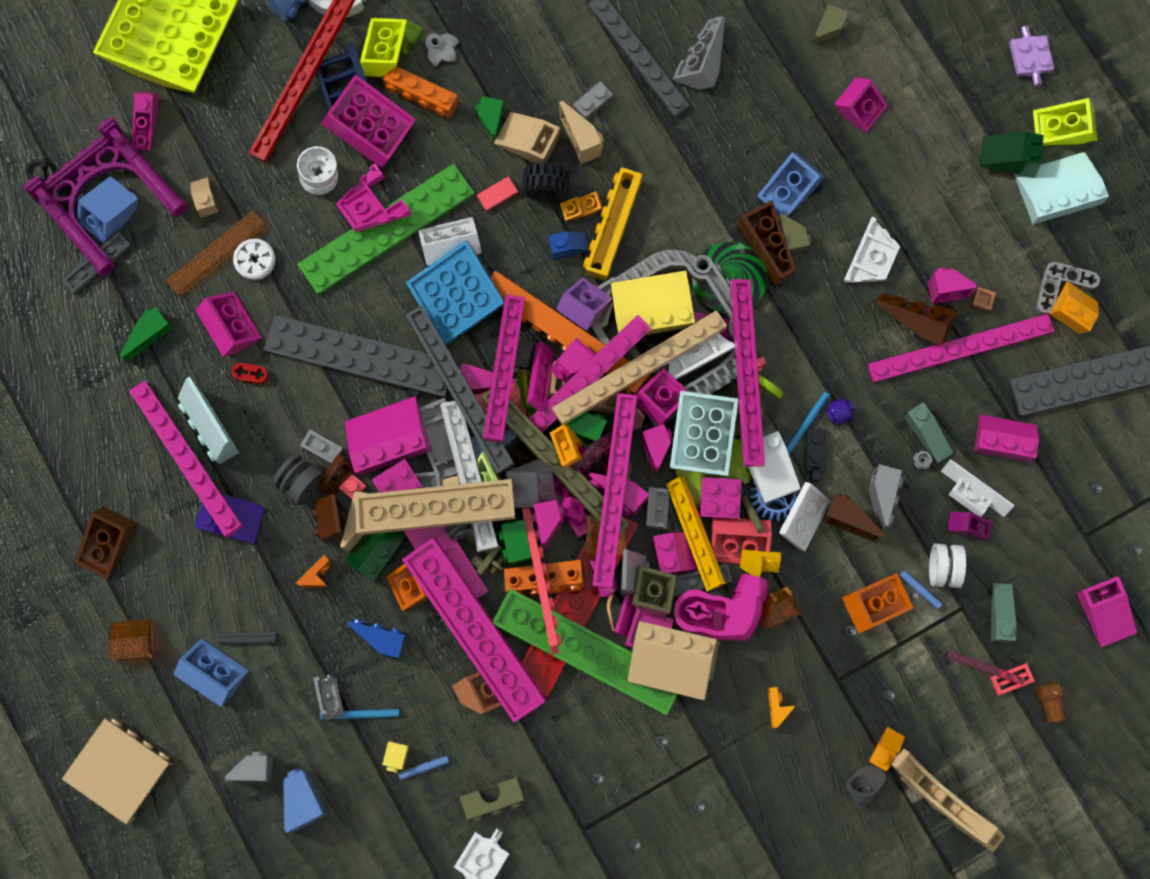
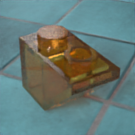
M788 586L770 593L763 604L762 615L759 620L763 630L800 615L795 597Z

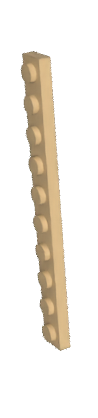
M716 310L552 407V411L563 426L727 329V325Z

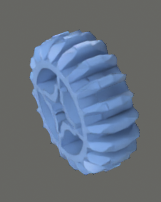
M755 487L750 489L752 493H755L750 495V499L756 500L752 503L753 507L759 506L756 513H759L761 510L764 512L762 518H765L768 514L770 515L769 520L772 521L773 517L776 516V520L780 521L781 515L786 520L788 517L787 513H790L797 499L796 496L799 495L800 491L791 493L790 505L786 503L787 500L784 496L764 503L758 488ZM771 504H777L780 507H783L784 509L774 510L769 508L768 506H770Z

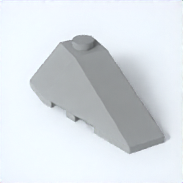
M724 16L710 19L698 35L699 41L688 50L689 56L685 61L682 60L678 65L673 78L675 82L698 90L714 86L720 70L725 25Z

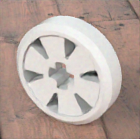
M249 239L242 242L236 248L233 262L236 270L242 277L248 280H261L273 271L276 257L273 249L267 242L260 239ZM252 256H255L256 258H258V259H257V260H258L257 263H254V262L252 261V259H251Z

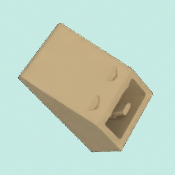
M510 112L494 144L536 164L546 163L560 137V127L542 119Z

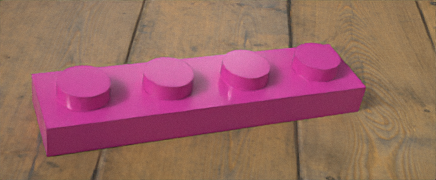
M542 341L537 343L535 347L527 402L539 412L546 409L551 377L550 369L552 368L554 351Z

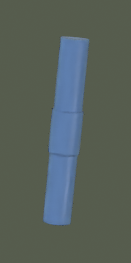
M905 570L902 571L899 576L937 609L942 606L943 603Z
M444 756L398 772L400 780L450 762L448 756Z

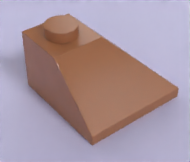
M479 672L465 677L452 686L460 703L480 714L502 706Z

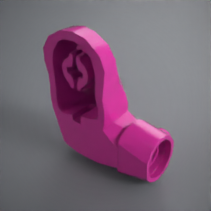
M742 574L732 599L723 596H713L698 589L688 590L675 603L674 616L676 622L685 631L719 641H748L755 632L761 618L763 603L766 602L769 582L760 577Z

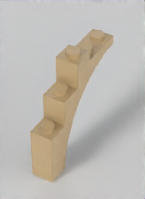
M903 749L895 757L891 765L901 775L902 781L910 789L925 798L935 810L950 819L959 830L991 852L995 851L1005 838L996 826L952 794L908 751Z

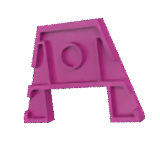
M375 163L370 167V171L366 175H362L359 179L360 182L354 188L351 187L336 204L356 233L412 215L402 199L389 208L384 209L369 189L385 178Z

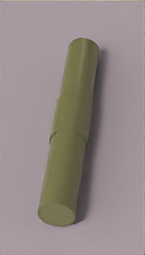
M743 495L741 501L757 533L761 534L765 529L748 496Z

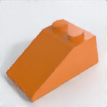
M898 573L842 597L858 634L914 609Z

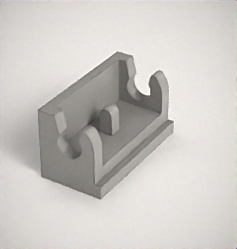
M649 487L646 528L667 530L670 493L668 489Z
M327 675L326 679L315 677L316 693L324 720L327 721L344 716L337 679L333 678L332 675Z

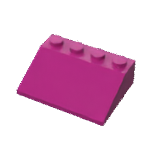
M354 75L321 124L382 168L416 119L357 75Z
M416 396L345 421L349 455L355 473L361 476L399 463L404 459L407 460L433 451Z

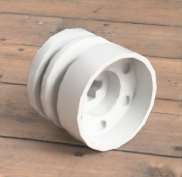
M317 146L307 148L301 153L297 161L301 186L307 192L314 195H323L332 191L338 183L335 156L328 149Z

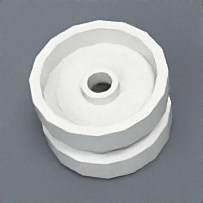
M934 543L929 560V579L931 585L943 587L947 582L950 588H961L966 571L964 546L951 545L947 549L945 544Z

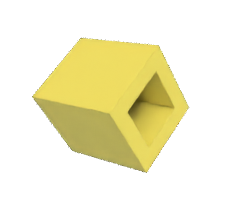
M388 741L382 764L387 766L386 770L398 773L399 769L404 770L409 746Z

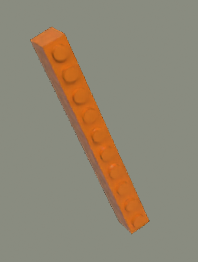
M494 271L491 279L504 300L506 294L525 298L522 321L526 322L528 320L532 323L531 327L540 333L542 330L548 334L546 337L552 342L556 343L559 341L562 343L561 348L564 350L576 338L595 355L605 346L603 342L501 273ZM622 356L606 374H610L630 361ZM650 374L625 388L624 391L630 395L637 394L649 382L652 376Z

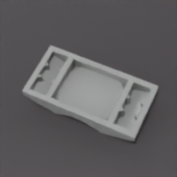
M445 398L420 408L433 450L427 452V456L434 472L439 471L440 480L458 474L440 407L441 403L446 402Z

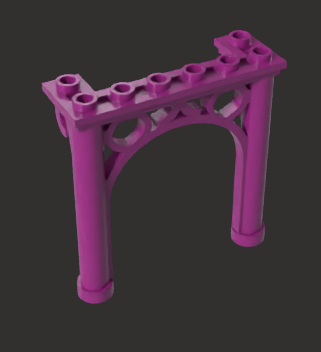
M112 116L104 120L97 127L103 136L95 139L89 147L80 151L74 159L65 163L59 171L51 174L45 182L37 175L23 186L36 203L41 204L73 241L101 277L108 275L114 269L115 264L80 226L75 214L77 198L89 181L107 171L127 170L135 173L142 179L173 217L182 215L188 208V204L177 196L124 136V132ZM107 153H115L111 163L101 162L102 157ZM120 155H122L129 164L120 163ZM95 160L99 165V167H96L95 165L92 167H88ZM78 175V178L76 179L77 184L75 185V183L71 180ZM72 186L70 196L59 197V192L64 187ZM60 203H63V204L69 203V204H68V212H69V214H68L67 211L61 206Z

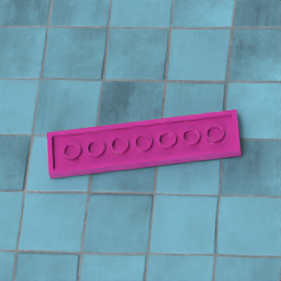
M405 459L372 479L380 493L423 488ZM446 526L404 530L415 550L433 537H436L475 596L478 598L488 592L458 542L449 539V533L445 531Z

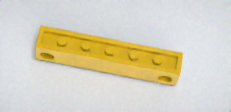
M622 167L619 173H615L613 179L614 189L609 190L607 200H609L608 206L603 207L601 217H603L602 223L597 224L595 234H597L596 240L591 241L589 251H591L590 257H586L583 264L585 275L607 281L642 181L641 173ZM627 179L632 182L629 189L622 187L621 183L623 180ZM594 264H600L602 268L601 270L592 268V266Z

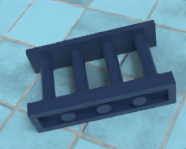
M353 41L346 43L348 50L345 53L324 59L317 70V75L329 108L326 114L332 108L330 101L337 100L345 89L328 94L325 85L354 77V75H357L367 83ZM346 60L348 62L352 61L353 67H350L349 70L322 78L320 68Z

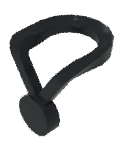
M47 159L32 160L27 163L24 171L29 180L35 178L29 174V168L33 164H41L44 176L40 178L43 182L48 179Z

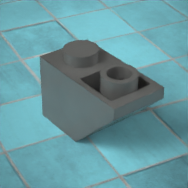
M520 337L518 339L513 379H516L517 383L525 384L535 341Z

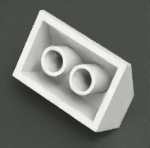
M473 217L418 230L427 266L436 262L465 240L469 241L476 254L482 253Z

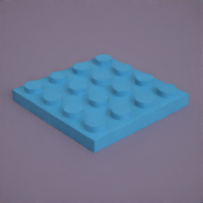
M467 240L406 282L419 306L422 305L445 345H448L504 306L502 295Z

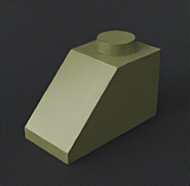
M828 4L814 36L813 44L837 37L842 29L846 30L850 21L847 19L849 12Z
M779 214V223L782 232H784L785 241L790 253L795 254L808 251L810 244H812L810 233H807L806 228L784 214Z

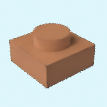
M978 287L972 306L990 312L996 292Z

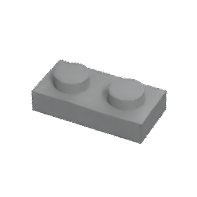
M600 81L573 104V108L583 118L587 119L609 101L613 94Z
M312 430L308 431L300 445L301 448L330 464L343 451V447Z

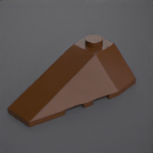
M882 293L875 302L920 337L935 345H942L958 315V311L934 304V307L925 306L923 301L907 302V299L904 297Z

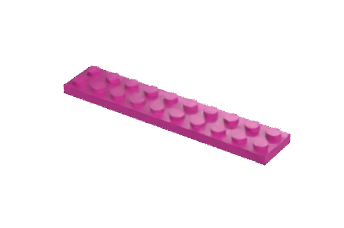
M433 537L402 560L512 721L516 722L546 702L547 699L497 626L493 624V620L436 537Z

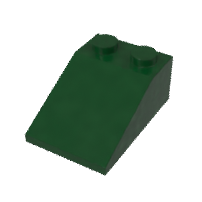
M1026 131L985 135L982 141L979 167L1035 178L1041 165L1044 135Z

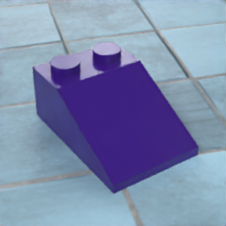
M221 494L243 526V528L228 538L255 544L265 507ZM202 503L195 528L202 532L225 537Z

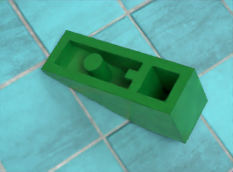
M156 307L144 311L143 316L136 323L120 353L121 358L125 362H128L172 329Z

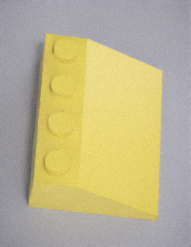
M686 271L611 283L618 333L638 314L651 327V330L645 335L685 329L695 323Z

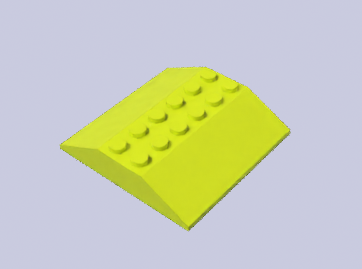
M118 0L93 54L132 75L163 87L195 93L238 0Z

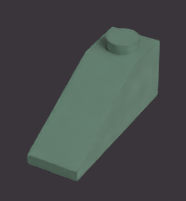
M924 402L904 416L937 464L953 454L935 417Z
M992 583L991 642L1016 641V615L1012 584Z

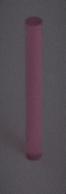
M948 651L946 658L1020 685L1024 683V677L956 652Z

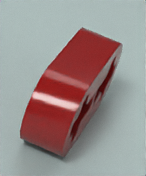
M237 363L232 368L233 377L240 382L261 385L266 383L269 378L267 370L262 366ZM243 368L244 372L248 374H241V377H239L236 372ZM259 371H261L264 377H260L259 380L255 375H252V373L259 374Z

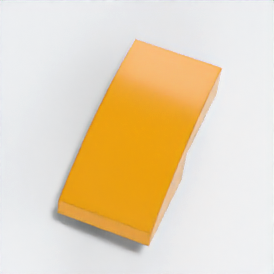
M596 191L581 198L574 197L560 203L565 221L582 218L603 210L599 194Z

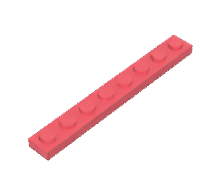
M522 508L551 654H558V646L562 645L560 633H555V628L558 627L556 615L552 616L551 610H554L553 599L548 598L547 594L551 592L549 580H544L547 570L545 563L541 564L540 558L544 557L542 546H537L540 536L538 529L534 530L533 524H537L535 512L531 513L530 508Z

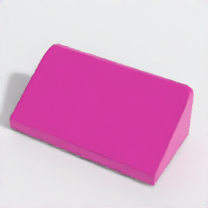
M627 594L625 595L614 632L624 637H628L636 612V607L632 605L633 597Z

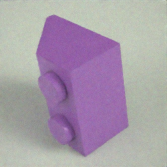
M582 277L564 292L556 310L587 331L598 321L613 298Z

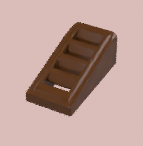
M339 453L317 485L318 488L328 495L335 494L342 483L354 472L352 462ZM328 482L332 484L331 488L326 485Z

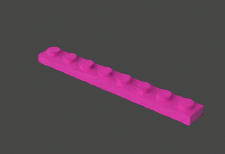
M508 294L505 296L483 432L484 440L500 443L503 441L525 300L523 297Z
M639 314L635 316L547 401L545 410L541 412L537 410L529 420L543 433L557 419L552 411V407L595 383L647 334L651 327Z

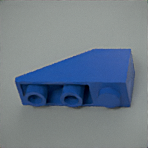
M353 619V622L347 621V624L381 655L401 659L406 636L402 634L403 631L391 628V631L383 630L384 626L372 624V627L364 625L365 621Z

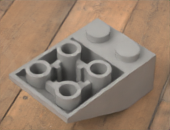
M879 464L873 471L869 493L878 528L883 532L893 523L894 514L892 510L894 506H897L899 495H896V493L901 488L904 477L901 476L902 470Z

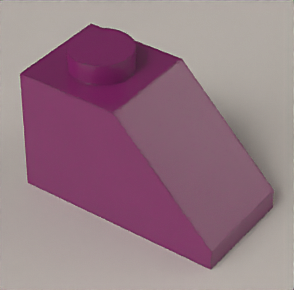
M950 512L948 531L960 536L989 540L992 521L971 512Z

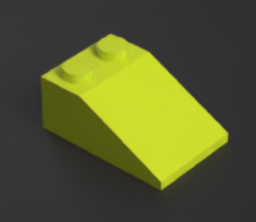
M1089 98L1033 110L1035 133L1044 135L1043 146L1078 145L1097 141L1094 106Z

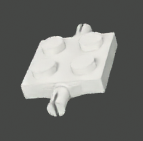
M496 829L490 839L484 838L475 832L454 868L462 872L466 879H495L509 855L508 852L497 844L503 832H499Z

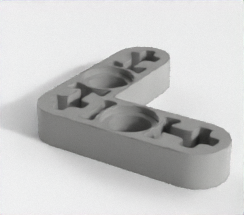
M1059 262L1049 263L1044 270L1036 302L1037 312L1041 315L1050 313L1057 300L1060 283L1066 284V282H1069L1077 288L1091 291L1099 285V275L1092 271ZM1054 267L1055 271L1059 273L1052 275L1050 270ZM1074 272L1077 275V279L1074 281L1069 280L1067 273ZM1089 277H1091L1092 281L1095 282L1092 285H1089ZM1046 284H1051L1054 287L1053 293L1045 291ZM1046 298H1049L1047 301V306L1049 308L1044 310V306H1042V304L1045 302Z

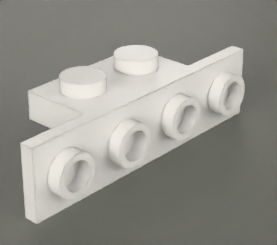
M950 459L941 470L942 473L956 482L949 496L974 514L981 517L987 508L991 507L1005 517L1014 507V504Z

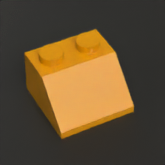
M1066 282L1049 314L1078 334L1091 331L1099 316L1098 302L1071 283Z

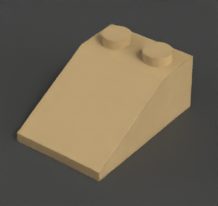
M564 101L559 102L560 118L580 164L601 157L602 143L604 142L601 133L597 132L591 123Z

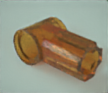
M1059 682L1038 685V696L1044 705L1048 723L1066 720L1061 701L1063 697L1062 689Z

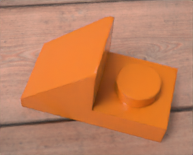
M323 555L296 583L301 588H328L318 576L327 573L331 568L329 565L332 562Z

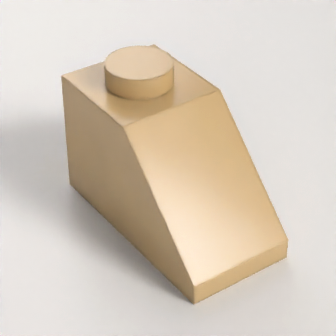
M209 178L191 182V194L200 217L218 213Z

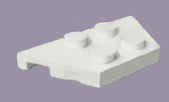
M872 217L843 281L845 283L882 282L887 278L900 246L890 237L885 229L881 228L876 222L875 217Z
M718 333L669 362V374L677 380L735 349V344Z

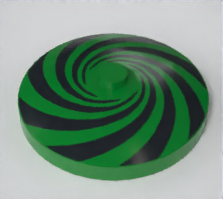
M721 242L708 247L700 254L708 256L714 264L716 262L719 264L723 271L720 274L724 279L728 278L729 281L732 279L750 280L752 306L755 307L759 303L766 289L767 271L753 249L737 242ZM701 263L698 266V268L700 270H706L708 268V265L706 263ZM692 279L693 291L700 303L712 312L717 310L720 315L727 316L708 285Z

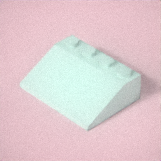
M1085 152L1040 165L1035 178L1014 174L1032 224L1101 205L1109 197L1101 176Z
M191 377L186 378L178 396L181 402L178 406L183 414L187 413L190 417L187 421L193 430L197 429L200 435L197 437L203 446L207 445L209 449L207 454L211 461L214 462L216 460L220 465L237 455L239 451L202 390Z
M680 391L670 468L720 477L728 476L738 406L737 398Z

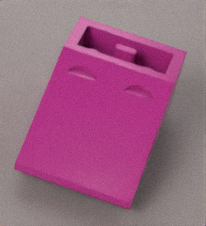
M590 473L589 482L598 492L600 491L604 494L607 476ZM626 480L622 514L626 517L631 516L634 518L648 501L649 494L635 482Z
M1119 576L1076 593L1100 647L1137 633L1128 597Z

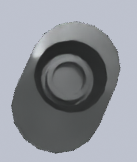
M864 766L851 776L846 783V789L856 806H859L861 803H870L875 799L877 792L885 783V773L878 767Z

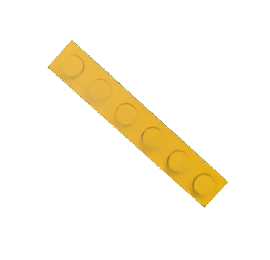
M679 476L666 485L706 591H712L725 584L686 479L684 476Z

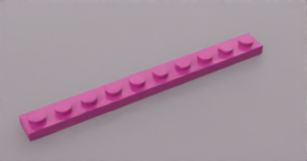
M732 279L730 281L743 463L744 467H763L765 465L751 281Z
M1049 314L948 341L942 345L938 344L869 363L867 367L872 382L876 383L1052 334L1054 328Z
M144 380L131 389L129 392L223 535L228 538L243 528L148 383Z
M622 393L617 395L593 587L612 589L637 395Z

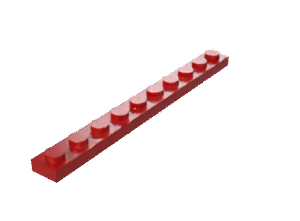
M333 0L249 151L251 155L267 163L356 0Z

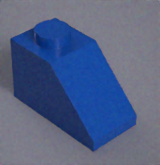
M566 231L548 236L553 260L589 251L585 233Z

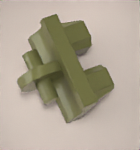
M499 544L495 549L483 551L488 555L484 561L478 556L471 560V565L480 577L485 574L491 565L492 567L488 572L492 575L496 570L500 572L504 570L501 566L504 559L499 556L496 562L494 561L502 551V547Z

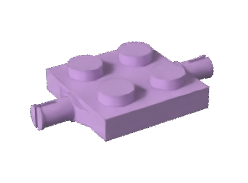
M1023 26L1021 28L1023 38L1012 39L1009 42L1017 76H1032L1034 86H1041L1040 75L1054 70L1047 36H1031L1029 26Z

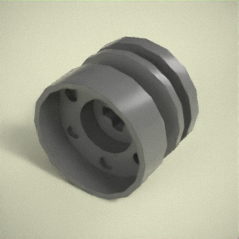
M298 453L293 454L282 464L272 480V485L279 488L282 493L289 490L287 497L297 505H301L318 488L317 485L324 474L313 465L307 468L308 461L302 460V456Z

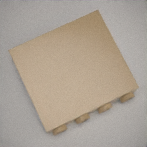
M104 719L62 780L123 823L131 824L139 807L167 767L172 766L173 763L168 761L170 757L160 751L158 754L152 750L154 746L144 740L142 743L138 740V735L130 729L127 731L122 729V724L116 719Z

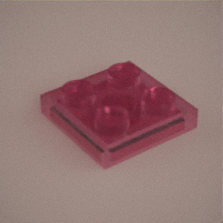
M613 431L594 441L581 455V459L571 467L577 472L582 468L586 470L593 463L596 464L603 457L601 454L611 448Z

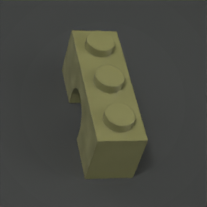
M515 777L498 783L500 795L492 803H487L482 799L480 790L460 796L466 819H472V822L484 819V814L491 813V816L502 813V808L510 806V809L522 806L521 802L525 800L518 778Z

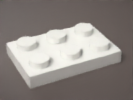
M805 482L779 533L799 550L806 551L831 500L812 484Z

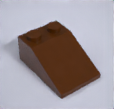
M836 494L833 497L825 514L824 523L874 543H878L883 538L884 533L854 501L850 500L849 496Z
M105 507L93 511L74 563L105 579H109L128 546L137 523Z

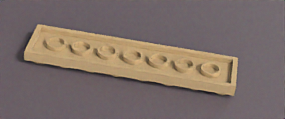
M512 479L354 495L357 535L515 519Z

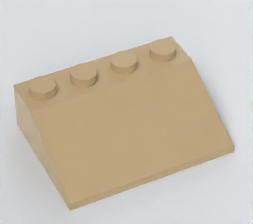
M639 621L627 682L705 701L719 642L717 639Z

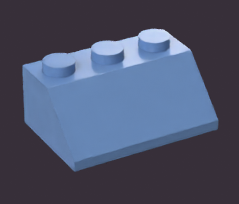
M201 638L179 659L173 675L222 707L233 696L249 670Z

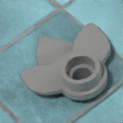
M438 34L428 35L425 40V46L428 49L427 57L430 63L438 66L441 60L455 62L456 52L453 47L459 43L458 39L451 34H443L441 36ZM436 40L438 44L433 45L431 41Z

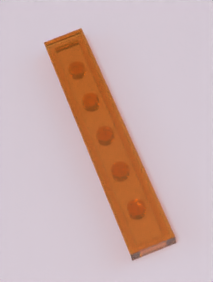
M252 210L169 277L166 282L178 296L181 295L234 252L242 242L250 239L266 226L265 223Z

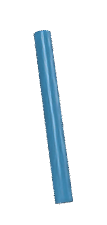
M823 392L786 446L789 455L829 399V393Z
M399 709L344 711V716L334 719L399 717L400 712ZM320 712V720H324Z

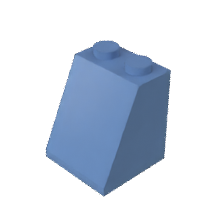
M110 176L78 200L77 221L82 228L102 244H105L137 211L138 198L133 192L128 191L119 181Z
M298 768L287 773L288 777L284 779V829L286 833H293L328 814L308 771Z

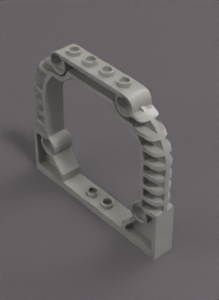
M663 250L652 254L616 278L612 277L597 287L613 298L611 283L656 276L670 270H686L694 281L708 285L731 320L729 323V334L734 342L730 281L728 278L724 279L720 274L723 271L717 262L714 264L706 255L696 257L689 252L681 250ZM701 263H706L708 268L700 270L698 266ZM613 302L609 304L598 321L591 327L597 338L605 345L609 342V339L604 331L609 329L610 321L615 311ZM735 349L731 351L730 356L720 365L683 387L688 392L711 395L737 378ZM677 411L664 423V425L677 418ZM648 416L654 427H657L658 425Z

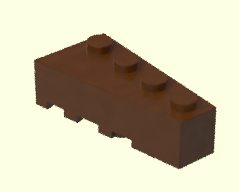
M771 200L742 215L737 225L761 260L774 285L778 286L791 279L796 272L790 250L787 248L784 232H782L780 220L774 208V202Z

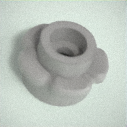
M920 451L913 457L914 465L918 469H928L930 463H932V457L926 451Z

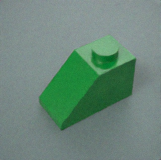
M481 96V101L476 104L475 113H478L480 123L490 138L495 141L499 132L504 102L503 100Z

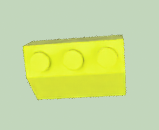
M371 18L360 60L365 76L383 77L397 66L407 20Z

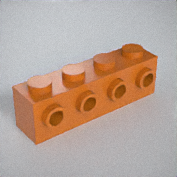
M397 66L388 72L383 79L385 88L388 91L397 93L406 100L416 102L421 107L433 110L438 115L451 119L459 104L456 94Z
M581 560L545 564L547 575H544V580H549L550 593H561V590L565 589L579 591L582 587H586L585 568ZM534 566L504 569L506 593L511 588L522 595L531 594L532 596H539Z

